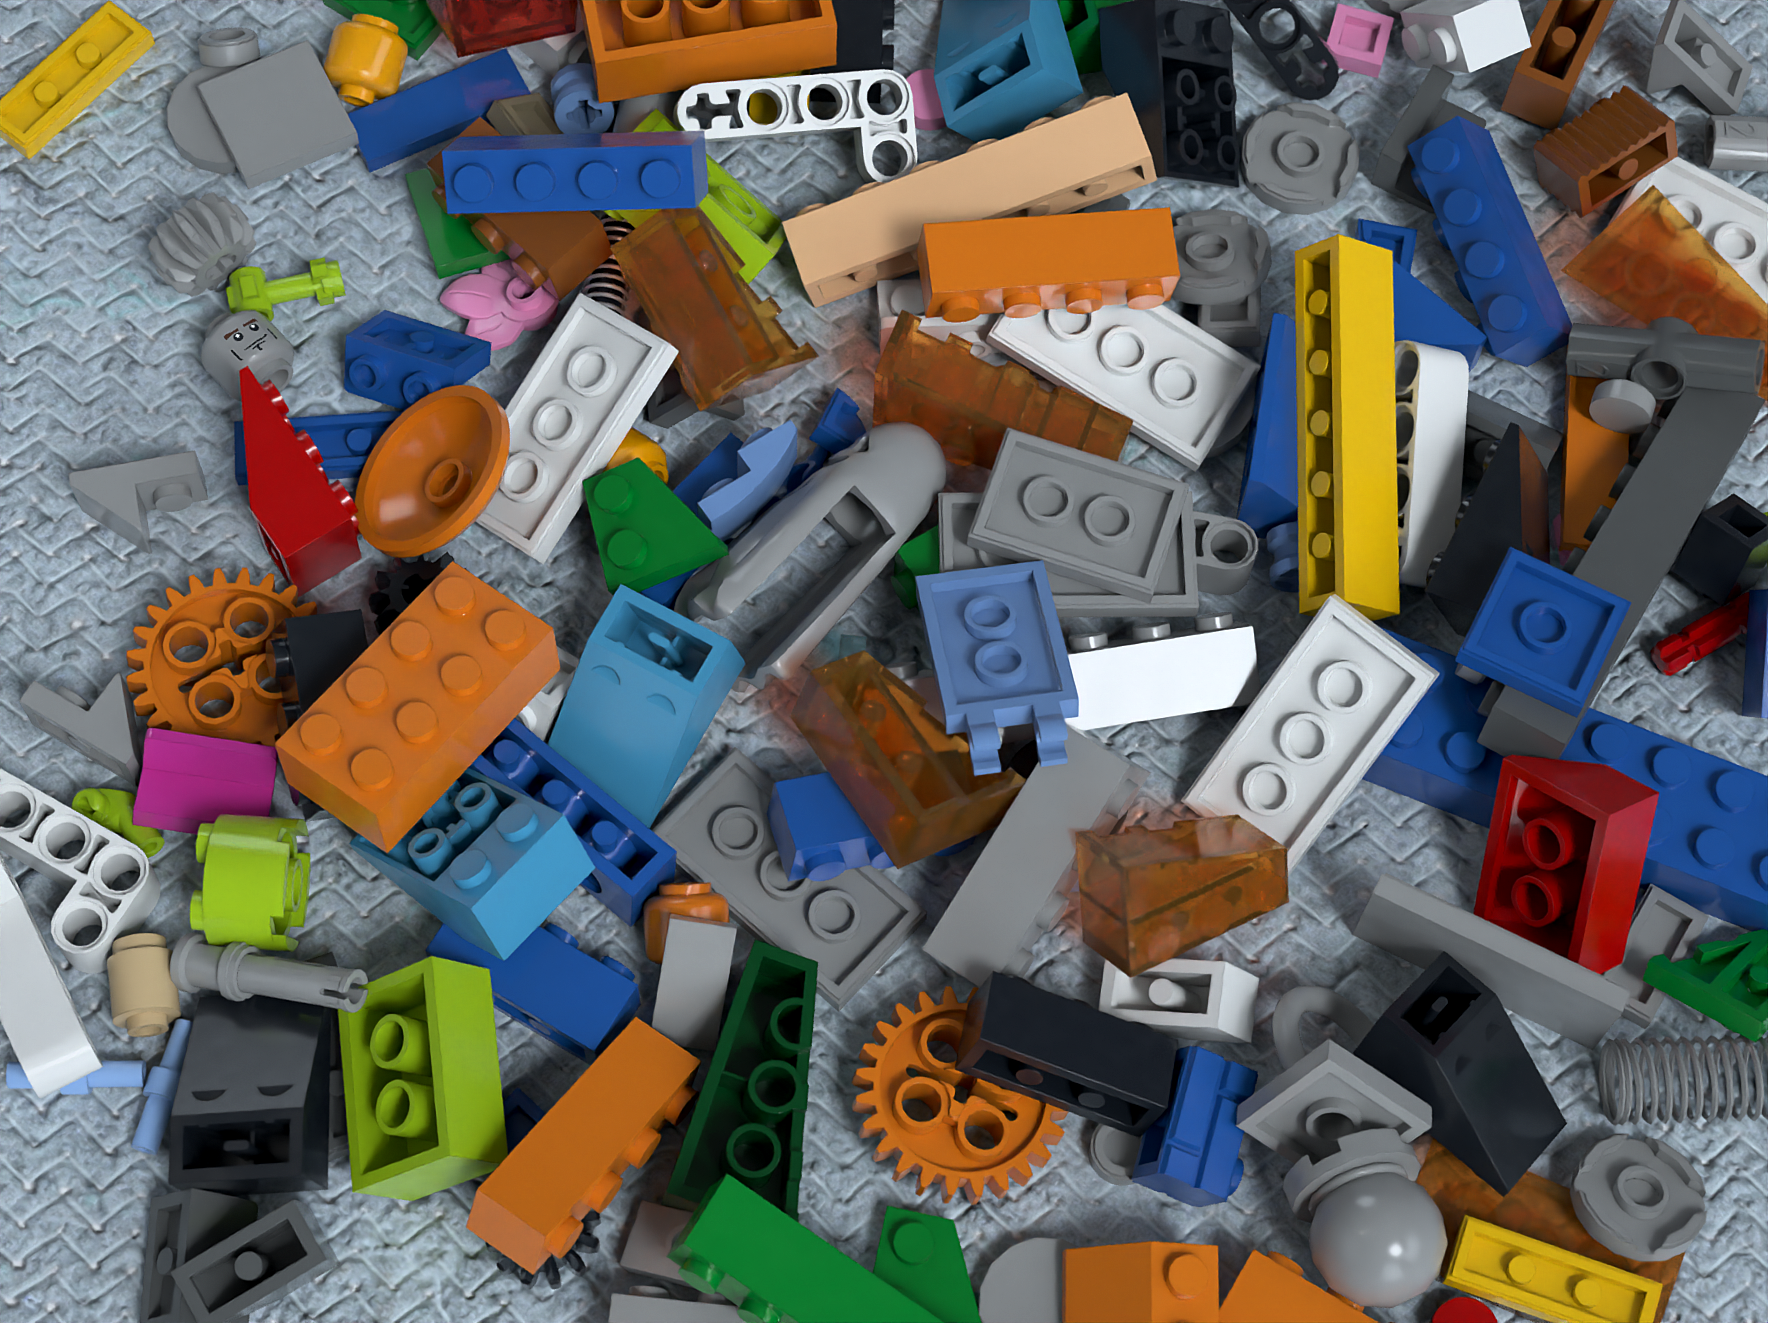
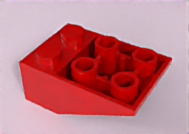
M246 366L239 370L250 509L264 549L289 586L295 585L298 587L299 598L362 559L357 537L361 533L358 529L359 522L355 517L358 509L339 480L329 485V480L320 465L324 460L319 450L304 429L298 433L295 432L286 416L289 413V409L275 385L269 379L260 384L249 367Z

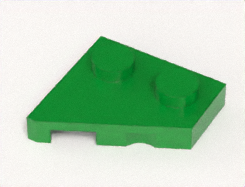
M639 457L582 481L608 592L613 596L620 584L638 593L729 555L727 545Z
M1761 929L1738 935L1732 941L1716 940L1696 945L1693 958L1671 963L1664 954L1653 956L1648 961L1642 981L1721 1023L1726 1029L1739 1033L1756 1043L1768 1030V931Z
M887 1206L873 1274L944 1323H982L954 1220Z

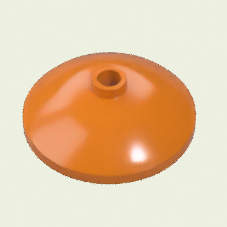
M469 385L450 386L423 397L406 409L388 427L374 446L363 467L355 496V505L358 509L355 517L359 522L358 529L370 545L385 555L407 558L419 556L450 543L479 518L499 488L509 457V422L499 402L478 387Z

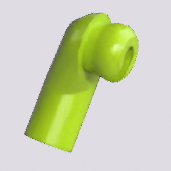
M89 787L80 790L74 796L71 809L113 833L123 835L127 841L140 848L147 858L157 854L165 844L164 838L157 828L132 825L136 796L131 792Z

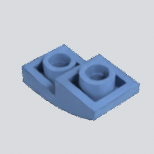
M791 420L774 430L766 427L752 434L743 443L741 449L737 451L738 479L727 478L717 482L705 492L702 500L697 502L698 518L723 542L749 523L767 505L790 473L797 458V428Z

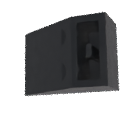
M1132 0L1100 8L1102 69L1116 96L1128 93L1150 150L1157 178L1231 189L1238 188L1240 151L1236 134L1235 105L1237 93L1233 78L1232 45L1234 36L1230 22V10L1182 0Z
M1510 422L1502 440H1496L1490 446L1484 459V475L1474 495L1466 497L1461 503L1455 518V532L1445 552H1439L1432 560L1426 576L1427 587L1425 592L1455 633L1462 637H1466L1510 547L1550 565L1548 473L1520 426Z
M1445 951L1380 1016L1352 1053L1432 1107V1127L1426 1132L1503 1197L1508 1194L1567 1124L1497 994Z
M257 994L243 1001L228 1000L222 995L199 997L170 1117L168 1185L179 1190L195 1188L227 1196L328 1190L331 1007Z

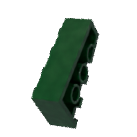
M754 940L660 1205L694 1213L708 1189L726 1174H729L798 1222L799 1187L802 1180L804 1154L802 1152L804 1123L809 1091V1058L812 1048L818 974L817 961Z

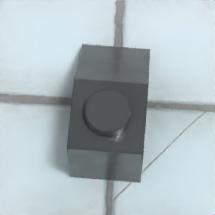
M292 1199L170 1273L198 1323H231L284 1298L339 1265L340 1262L308 1204Z

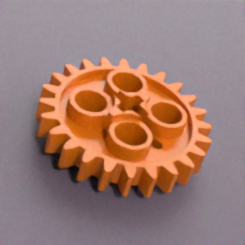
M243 567L238 574L236 583H227L221 568H216L212 586L204 587L201 581L193 574L189 576L190 594L182 596L171 587L165 589L169 609L166 611L160 607L148 605L146 608L147 617L154 628L135 626L133 629L134 640L142 649H133L126 653L128 667L137 671L126 676L128 690L131 693L141 694L133 701L136 716L152 715L146 723L147 729L157 728L275 747V743L281 737L277 724V706L279 703L284 702L282 692L270 693L259 686L263 680L270 677L266 662V641L272 639L271 632L285 618L317 615V604L312 601L296 608L298 601L297 586L291 585L282 593L277 594L275 593L274 574L268 573L263 578L259 586L251 585L248 568ZM249 621L259 622L266 627L262 634L253 638L241 637L234 632L237 626ZM189 645L199 646L206 650L205 655L195 662H181L174 657L179 649ZM228 663H234L238 670H243L244 672L233 676L228 668H223V666ZM182 685L193 687L189 692L183 693L179 691ZM212 700H223L232 706L229 713L218 718L206 717L199 712L205 703Z
M946 986L940 997L939 1005L936 1006L924 991L919 992L914 1002L915 1014L901 1003L895 1005L891 1014L894 1027L882 1021L877 1022L871 1035L879 1045L864 1043L858 1058L869 1067L856 1069L851 1083L858 1088L868 1091L856 1096L851 1107L854 1112L871 1114V1117L862 1124L858 1134L860 1138L880 1137L881 1142L872 1156L874 1162L893 1156L898 1161L891 1178L893 1181L897 1182L911 1171L918 1175L916 1195L921 1196L930 1184L934 1182L940 1184L941 1198L945 1204L950 1202L958 1187H964L970 1204L974 1205L981 1198L985 1184L988 1185L998 1199L1003 1198L1009 1190L1008 1176L1022 1187L1025 1186L1033 1176L1029 1163L1044 1168L1052 1156L1044 1144L1057 1145L1064 1135L1065 1131L1052 1121L1064 1120L1069 1113L1055 1106L1011 1090L1001 1089L995 1084L954 1070L956 1061L945 1063L938 1061L931 1055L927 1046L931 1041L946 1042L958 1054L967 1005L979 989L977 987H973L965 1003H958L952 987ZM906 1069H915L920 1077L912 1078L908 1076ZM957 1085L963 1086L968 1090L965 1104L953 1099ZM913 1098L923 1101L931 1109L933 1119L926 1122L911 1119L903 1110L902 1102ZM1010 1111L1014 1113L1016 1120L1009 1121L1003 1112ZM969 1126L983 1127L993 1137L995 1147L986 1150L974 1147L965 1137L964 1128Z

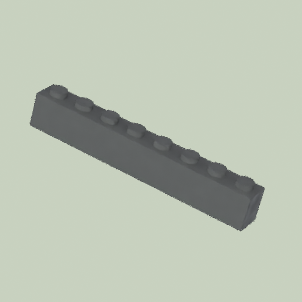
M1686 387L1679 396L1664 400L1657 416L1666 421L1662 427L1653 423L1649 424L1633 456L1641 459L1640 464L1635 468L1626 463L1608 495L1617 501L1614 507L1610 509L1601 504L1583 536L1584 539L1592 542L1587 552L1575 547L1562 569L1564 572L1632 602L1578 717L1576 718L1494 680L1477 711L1488 718L1477 740L1478 743L1504 757L1520 755L1560 759L1691 534L1701 513L1705 510L1745 441L1765 399L1751 393Z

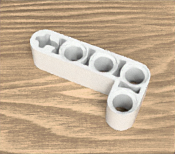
M880 69L703 83L690 87L679 97L674 106L673 120L680 131L704 130L705 143L853 131L856 164L859 174L865 182L887 183L908 175L917 166L918 154L913 96L906 79L893 70ZM872 84H885L894 92L896 105L890 115H879L869 107L867 91ZM825 88L833 94L836 99L837 109L832 119L819 120L809 112L807 96L811 89ZM758 92L766 93L774 99L778 110L777 117L772 124L759 125L748 116L746 106L751 94ZM727 94L735 95L733 117L738 127L736 129L729 128L731 115L717 116L711 119L707 124V130L700 129L697 119H688L686 111L696 105L697 98H704L706 108L713 109L725 108L730 103ZM880 143L894 146L900 154L901 166L894 176L882 175L873 165V151Z
M1402 340L1394 342L1399 584L1426 589V576L1429 566L1439 552H1445L1455 532V518L1461 505L1469 368L1465 356L1460 352Z
M0 768V850L70 890L51 921V933L54 941L67 961L76 970L87 974L100 973L107 970V959L113 955L112 943L121 937L137 934L159 900L161 884L145 853L133 843ZM25 809L31 811L28 819L22 825L15 828L3 827L6 818L11 813ZM73 840L85 841L82 851L77 856L70 859L57 858L60 848L66 843ZM126 871L140 873L138 881L131 888L124 891L111 889L113 881L120 874ZM89 925L102 926L99 937L93 943L86 946L73 945L76 934L82 928Z
M0 854V1021L31 1086L41 1099L102 1068L103 1065L28 904Z

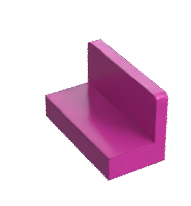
M148 728L144 740L143 768L133 809L132 825L197 835L201 823L214 824L221 814L269 817L278 762L276 748Z

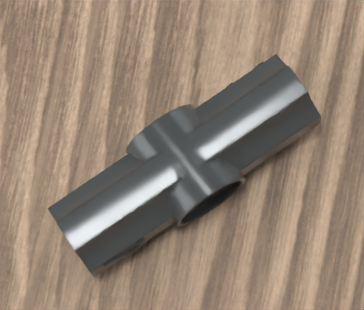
M1675 317L1657 318L1652 320L1645 329L1573 323L1569 334L1566 357L1567 375L1609 380H1629L1645 387L1655 399L1659 400L1675 398L1686 387L1758 394L1765 360V341L1698 334L1691 324Z

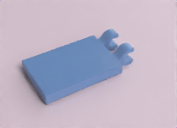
M1044 561L915 576L916 597L946 734L967 732L974 776L1001 772L997 750L1001 749L998 727L1033 723L1037 755L1041 767L1067 764L1068 758L1064 740H1068L1065 719L1079 717V696Z

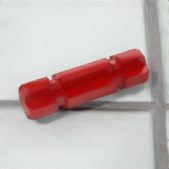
M1749 592L1730 601L1729 605L1721 606L1681 629V632L1673 633L1657 642L1650 650V655L1659 671L1663 675L1671 676L1687 667V664L1692 661L1696 662L1732 642L1740 634H1746Z

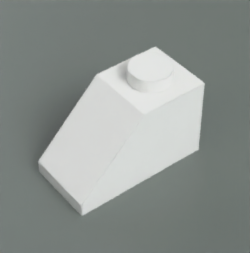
M1106 956L1099 1010L1126 1021L1144 1023L1155 1032L1188 1040L1251 1044L1259 978L1226 961Z

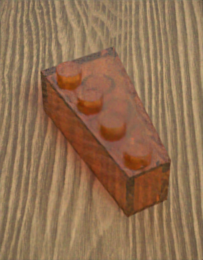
M1652 185L1561 271L1647 325L1652 320L1660 317H1675L1691 324L1698 334L1765 341L1762 382L1757 395L1768 401V303L1656 186Z
M901 310L875 370L872 428L877 425L898 421L914 424L924 428L940 444L947 461L961 466L974 464L991 471L1007 428L1119 463L1123 462L1129 445L1133 419L1061 385L1054 387L1050 393L1040 388L1039 382L1029 373L1030 370L1009 360L1005 365L997 367L970 353L973 343L951 332L947 336L946 341L943 342L918 330L922 321L921 318Z

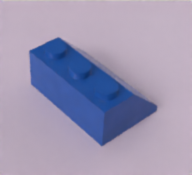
M1273 313L1259 364L1261 367L1257 372L1255 400L1249 426L1236 515L1237 520L1245 522L1254 530L1257 538L1266 539L1267 533L1272 528L1281 524L1298 521L1295 321L1290 317L1279 313Z

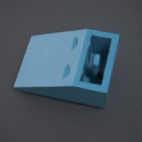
M943 0L934 80L948 128L976 143L986 139L1002 140L1083 93L1057 0Z
M620 584L587 640L548 746L645 826L650 828L746 662L730 640Z
M470 768L465 770L388 854L360 834L349 843L355 852L461 938L503 961L595 869L594 864L564 814Z

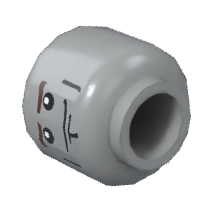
M255 310L239 311L235 314L225 313L213 320L205 332L206 340L202 346L201 361L204 369L230 397L242 402L239 370L246 366L249 367L260 384L269 379L279 393L289 384L293 376V347L290 341L263 314Z

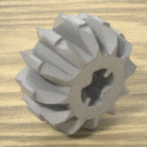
M214 192L208 193L199 200L195 198L189 199L183 208L178 211L172 210V216L166 222L157 226L156 231L158 234L150 240L148 249L152 253L150 259L157 267V273L167 285H172L179 294L188 293L191 297L197 296L206 289L210 291L216 290L220 282L226 278L229 279L232 272L246 265L248 261L247 255L254 250L257 243L253 237L255 230L247 222L249 218L237 204L233 205L226 196L218 197Z

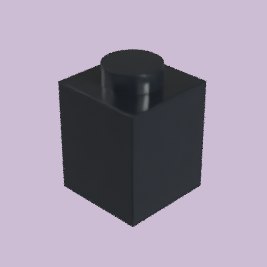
M1733 493L1701 513L1672 571L1689 582L1700 595L1713 599L1723 607L1756 584L1768 561V516Z

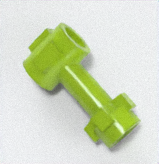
M325 257L310 260V272L267 281L263 269L254 266L243 267L230 274V287L226 288L232 314L239 311L255 310L263 314L270 322L274 318L272 305L316 296L319 305L324 306L335 303L334 298L346 296L338 260L326 262Z

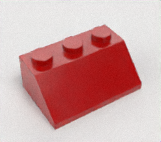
M1509 755L1503 758L1473 914L1598 974H1602L1622 964L1659 792L1606 764Z

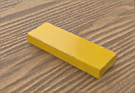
M108 0L0 99V137L30 160L155 44L152 32Z
M1467 1215L1461 1219L1442 1283L1552 1323H1653L1663 1284Z

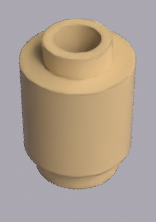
M155 933L132 934L115 940L112 943L113 955L107 959L113 1024L120 1028H126L128 1035L132 1037H152L165 1033L169 1029L168 1024L181 1016L179 992L172 982L170 974V962L173 951L167 948L166 938Z

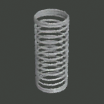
M1710 1035L1705 1041L1698 1036H1695L1691 1041L1685 1037H1680L1675 1042L1668 1037H1665L1661 1042L1651 1037L1646 1043L1639 1038H1635L1631 1043L1622 1038L1620 1040L1615 1038L1614 1041L1608 1039L1602 1046L1599 1063V1086L1604 1113L1608 1121L1615 1126L1617 1124L1623 1125L1627 1120L1636 1125L1641 1119V1115L1650 1125L1655 1120L1656 1115L1664 1124L1669 1121L1671 1115L1676 1122L1681 1124L1686 1114L1694 1123L1699 1120L1701 1114L1709 1123L1715 1118L1716 1114L1723 1122H1726L1731 1114L1740 1122L1746 1113L1753 1121H1756L1761 1113L1768 1120L1762 1077L1764 1052L1768 1059V1036L1766 1038L1761 1037L1758 1040L1761 1043L1758 1054L1753 1045L1754 1042L1742 1035H1739L1735 1040L1727 1035L1720 1040ZM1740 1041L1746 1044L1743 1055L1738 1046ZM1711 1042L1716 1044L1713 1056L1708 1047ZM1725 1042L1731 1044L1728 1056L1723 1046ZM1666 1043L1670 1044V1046L1672 1047L1669 1054V1060L1664 1050V1045ZM1681 1043L1686 1045L1684 1058H1682L1678 1048ZM1695 1043L1701 1045L1698 1057L1693 1047ZM1636 1044L1642 1048L1639 1062L1634 1051ZM1651 1044L1655 1045L1657 1048L1654 1056V1062L1649 1050V1046ZM1749 1054H1751L1755 1069L1757 1096L1755 1114L1751 1110L1748 1097L1747 1068ZM1720 1055L1726 1076L1727 1104L1725 1115L1721 1110L1718 1093V1064ZM1735 1055L1741 1075L1742 1105L1740 1115L1736 1110L1733 1096L1732 1077ZM1690 1056L1696 1079L1697 1100L1695 1116L1693 1115L1689 1099L1688 1072ZM1705 1056L1711 1077L1712 1102L1710 1116L1706 1110L1703 1090ZM1675 1057L1681 1080L1680 1116L1678 1115L1674 1098ZM1660 1059L1662 1060L1666 1082L1665 1117L1662 1112L1659 1096ZM1645 1061H1647L1651 1084L1650 1117L1647 1112L1644 1093ZM1631 1062H1632V1066H1633L1634 1077H1635V1086H1636V1112H1635V1117H1634L1633 1112H1632V1096H1633V1091H1632V1073H1631V1066H1630V1063H1631ZM1616 1063L1619 1077L1618 1111L1616 1107L1614 1087Z

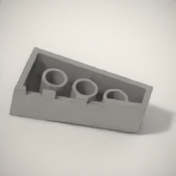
M1066 724L1068 740H1064L1068 763L1041 767L1039 762L1037 763L922 950L978 987H981L993 971L1021 978L1025 976L1034 960V955L1029 951L1044 930L1050 932L1058 923L1069 904L1070 899L1067 898V895L1079 877L1086 875L1095 864L1103 850L1105 839L1118 820L1127 812L1136 798L1139 789L1151 773L1089 733Z

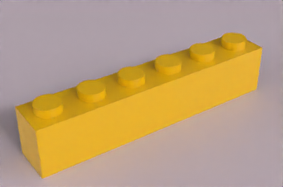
M1337 234L1295 251L1299 614L1315 617L1329 596L1336 594L1370 621H1375L1400 614L1393 251Z

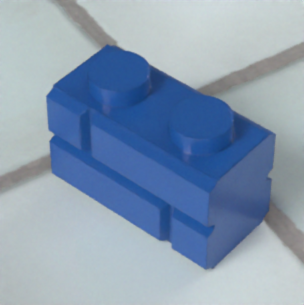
M1190 1045L1177 1049L1168 1107L1142 1136L1131 1178L1132 1182L1156 1192L1166 1193L1168 1197L1194 1207L1227 1202L1228 1196L1232 1195L1238 1188L1244 1171L1243 1161L1238 1158L1245 1131L1236 1126L1237 1107L1254 1094L1259 1075L1257 1074L1258 1072L1234 1061H1226L1223 1059L1224 1057L1199 1046Z

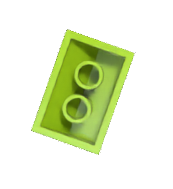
M657 108L633 130V132L680 131ZM707 153L708 194L696 208L603 210L617 221L626 219L643 234L641 242L651 254L663 262L672 260L689 275L687 282L700 297L710 303L719 301L725 308H728L775 256L787 238L782 224L783 221Z

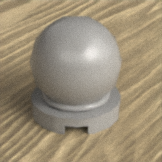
M1392 1128L1369 1129L1336 1139L1341 1151L1324 1158L1313 1166L1307 1154L1286 1173L1282 1187L1297 1219L1312 1223L1308 1233L1312 1261L1329 1287L1359 1306L1394 1308L1425 1292L1439 1276L1447 1247V1237L1440 1210L1425 1188L1414 1182L1421 1165L1411 1142L1408 1144L1403 1143L1398 1131Z

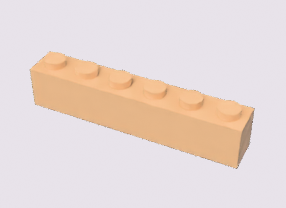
M1126 92L1116 97L1100 96L1085 103L1081 110L1057 119L1053 117L1038 119L1027 125L1023 132L1002 140L986 139L977 142L966 153L946 161L933 160L921 163L914 167L908 175L887 183H868L855 190L852 196L829 205L818 203L807 206L800 210L794 218L783 221L782 224L802 283L814 307L817 308L876 286L879 280H892L919 270L917 246L924 223L1069 214L1157 181L1150 150Z

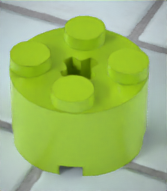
M221 814L214 824L201 823L196 839V858L198 863H205L203 890H194L190 903L191 929L205 931L209 945L228 946L232 942H245L247 945L255 946L260 950L295 951L299 941L288 936L291 927H304L310 890V853H298L296 836L309 837L306 822L298 818Z

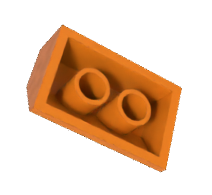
M1147 1241L1065 1249L1062 1251V1323H1219L1218 1245Z

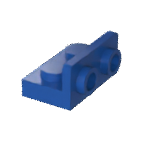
M383 310L346 335L344 388L348 393L406 410L423 397L450 386L463 385L489 366L491 342Z

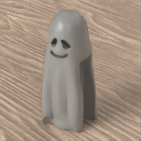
M905 421L877 425L864 433L851 446L828 458L829 462L824 467L813 473L796 489L772 504L727 545L729 555L711 562L687 580L676 599L674 612L696 623L703 617L716 621L731 615L797 548L824 517L852 546L742 657L746 663L731 687L735 692L745 693L750 684L757 689L764 690L776 677L781 680L792 678L799 666L810 656L931 511L938 500V493H942L947 479L946 464L940 444L924 428Z

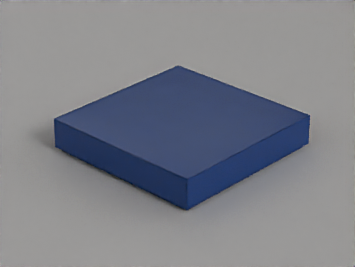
M1510 547L1459 649L1455 662L1577 718L1632 602Z

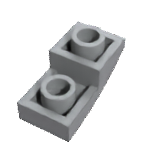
M670 914L651 1027L678 1046L708 1051L715 1050L737 924Z

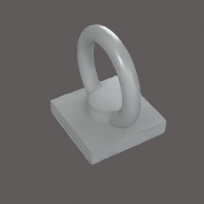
M1299 986L1284 994L1274 1011L1272 1033L1278 1057L1285 1071L1238 1105L1236 1121L1238 1128L1294 1164L1308 1154L1313 1166L1324 1158L1340 1152L1341 1149L1336 1139L1348 1134L1369 1129L1392 1128L1398 1131L1402 1142L1408 1144L1432 1127V1107L1331 1039L1322 1043L1308 1055L1306 1054L1299 1030L1302 1014L1314 1012L1329 1018L1340 1026L1358 1046L1374 1026L1359 1008L1340 994L1319 986Z

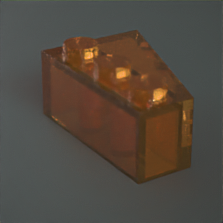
M699 206L696 208L662 209L610 247L620 265L621 275L625 283L634 291L650 320L653 334L670 343L679 351L673 363L680 374L684 390L694 399L700 412L768 392L819 357L808 341L798 347L775 317L783 310L770 295L761 301L738 271L746 264Z
M865 650L811 670L790 718L896 868H902L998 826L1026 780L1010 767L1004 773L1001 771L999 773L974 776L967 732L946 734L945 725L925 710L928 701Z
M1238 814L1174 821L1173 827L1167 829L1148 830L1143 825L1125 826L1124 833L1100 836L1093 830L1075 832L1083 942L1130 978L1289 903L1287 848Z

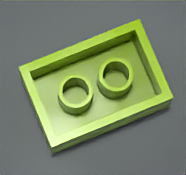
M430 956L357 987L368 989L365 1003L361 1009L355 1013L338 1009L352 1192L414 1201L493 1172L508 1156L490 969Z

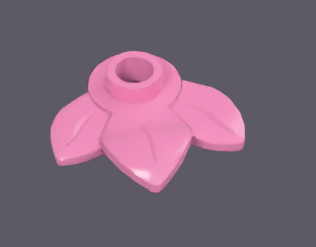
M512 259L482 267V274H468L457 278L440 296V302L443 307L462 318L470 320L464 334L491 342V351L511 345L523 330L534 331L545 327L554 319L558 309L559 300L543 286L534 290L520 278L511 264Z

